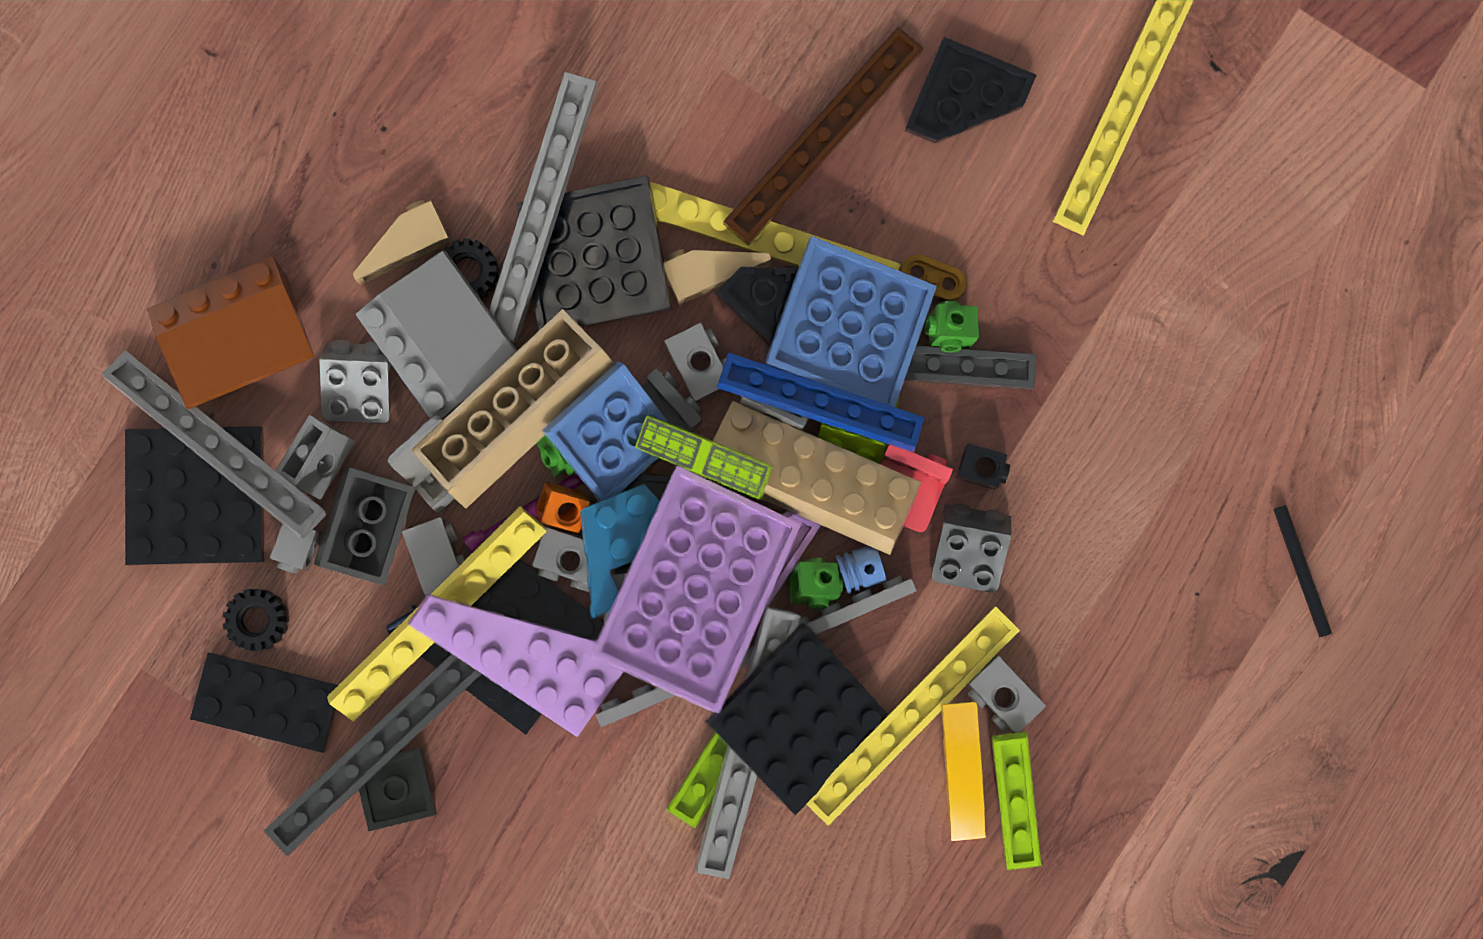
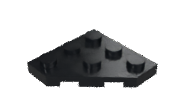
M943 37L905 131L936 144L1022 109L1036 74Z
M740 267L716 294L770 347L799 267Z

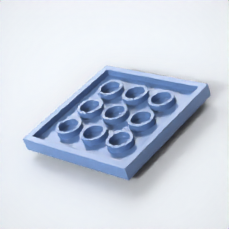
M811 236L806 245L764 364L895 407L937 286Z

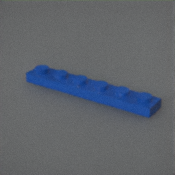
M731 353L727 354L717 385L719 389L914 452L924 421L923 416Z

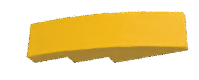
M977 702L941 704L946 768L945 781L951 841L986 838Z

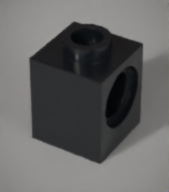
M968 443L964 447L956 479L995 490L999 487V483L1005 484L1008 478L1010 464L1005 463L1007 454ZM979 459H987L992 463L993 473L991 476L984 477L977 472L976 463Z

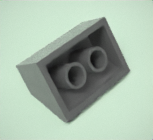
M344 466L314 564L385 586L415 487Z

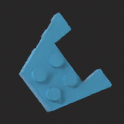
M645 484L583 508L580 511L584 553L587 557L588 566L587 582L591 595L590 611L593 618L611 610L619 592L610 572L633 562L660 502Z

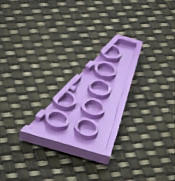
M430 594L426 596L408 622L414 629L576 737L579 736L624 672L590 656L597 642L595 639H587L569 632L525 620L514 619L500 613L485 611Z

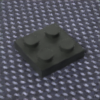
M422 747L398 753L359 789L368 832L437 815Z

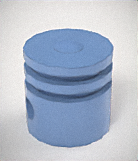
M867 545L851 550L852 554L850 555L848 552L843 553V557L835 555L838 570L842 575L843 585L847 594L852 593L851 589H854L855 592L859 591L860 586L865 589L887 582L877 549Z

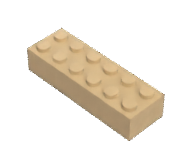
M562 309L411 451L445 490L467 508L545 435L542 429L614 365V362Z
M732 401L713 439L714 442L774 466L763 497L760 499L889 555L894 548L921 485V482L734 401Z

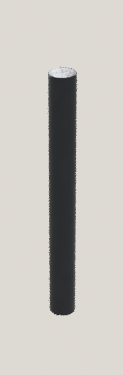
M1287 506L1275 508L1273 511L1318 636L1330 635L1332 631Z

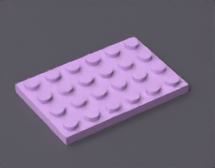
M677 465L590 656L711 712L719 713L801 524Z

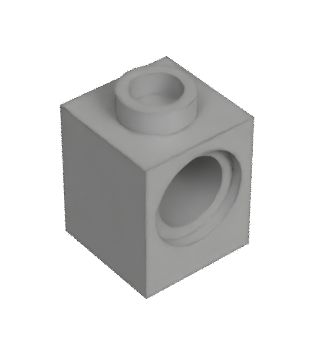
M282 524L270 558L279 561L277 568L297 574L298 569L308 571L322 532L312 529L302 540Z

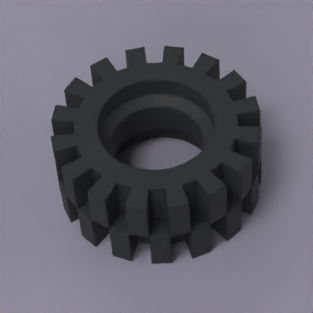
M463 238L464 241L462 242L458 240L453 241L452 246H446L443 250L447 252L455 265L466 258L474 259L479 263L480 275L474 282L469 284L479 298H486L490 290L493 292L495 289L494 284L499 279V266L496 258L490 249L480 241L475 240L474 242L469 238Z
M261 589L244 590L243 593H237L233 596L234 599L227 603V612H223L222 618H225L223 629L227 630L228 634L226 636L229 640H233L235 642L234 645L250 651L269 649L275 643H279L282 640L281 636L286 634L288 629L286 628V622H289V616H286L285 612L287 607L281 603L282 599L273 595L272 592ZM255 606L263 608L268 615V625L260 633L248 631L243 622L246 611Z

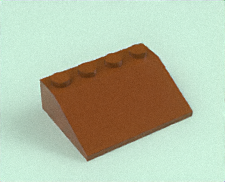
M273 256L146 308L156 339L187 409L196 407L315 357L287 277Z

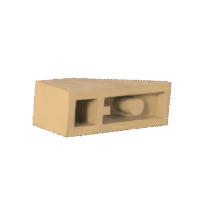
M424 200L414 202L406 207L407 212L399 215L353 272L354 279L360 285L452 243L432 201L426 203Z
M681 249L666 256L667 262H664V269L678 304L681 305L722 287L740 267L765 268L771 265V257L769 253L691 250L685 253L684 249Z

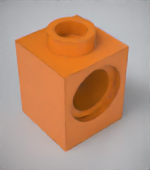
M545 481L534 513L540 523L579 533L582 526L580 511L591 505L582 491ZM572 503V507L567 513H558V509L562 504Z

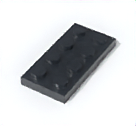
M207 653L190 719L323 753L326 749L336 708L329 704L327 696L338 685L214 653Z

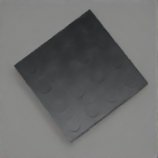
M647 175L566 192L564 194L532 294L538 330H541L562 309L581 328L673 310L667 275L664 269V258L650 178ZM523 202L517 203L518 214H520Z
M222 427L264 461L263 427ZM125 429V565L264 562L263 507L167 429Z
M518 559L471 606L489 612L500 613L514 619L562 630L591 640L598 639L605 624L600 618H593L588 609L545 577L539 576L537 571L521 559ZM434 642L421 657L437 668L452 653ZM483 674L466 689V691L525 735L528 734L542 715V713Z
M802 622L724 701L720 712H713L705 722L774 795L796 815L819 792L832 772L855 751L889 714L818 636Z

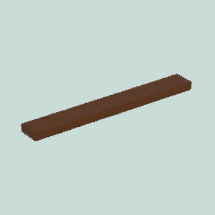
M897 27L723 221V225L749 246L922 53L923 47Z

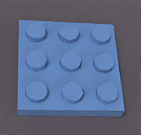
M618 361L545 426L542 431L598 501L601 502L622 492L658 459L654 455L635 448L646 416L651 415L665 422L668 421L627 367Z

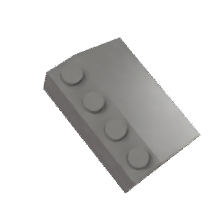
M441 251L394 283L355 314L430 419L434 416H440L444 420L518 351L446 251Z

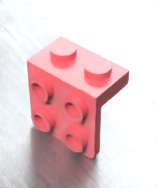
M888 444L880 465L921 482L916 499L903 526L916 532H924L929 525L945 484L949 481L953 469L947 467L948 461L939 456L929 454L928 458H925L915 453L916 448L914 452Z

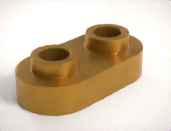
M914 254L906 258L902 264L900 271L911 276V269L915 267L922 269L923 276L918 279L937 286L934 298L942 301H955L961 297L966 289V278L963 272L922 254ZM944 280H951L954 283V289L951 291L945 290L942 282Z

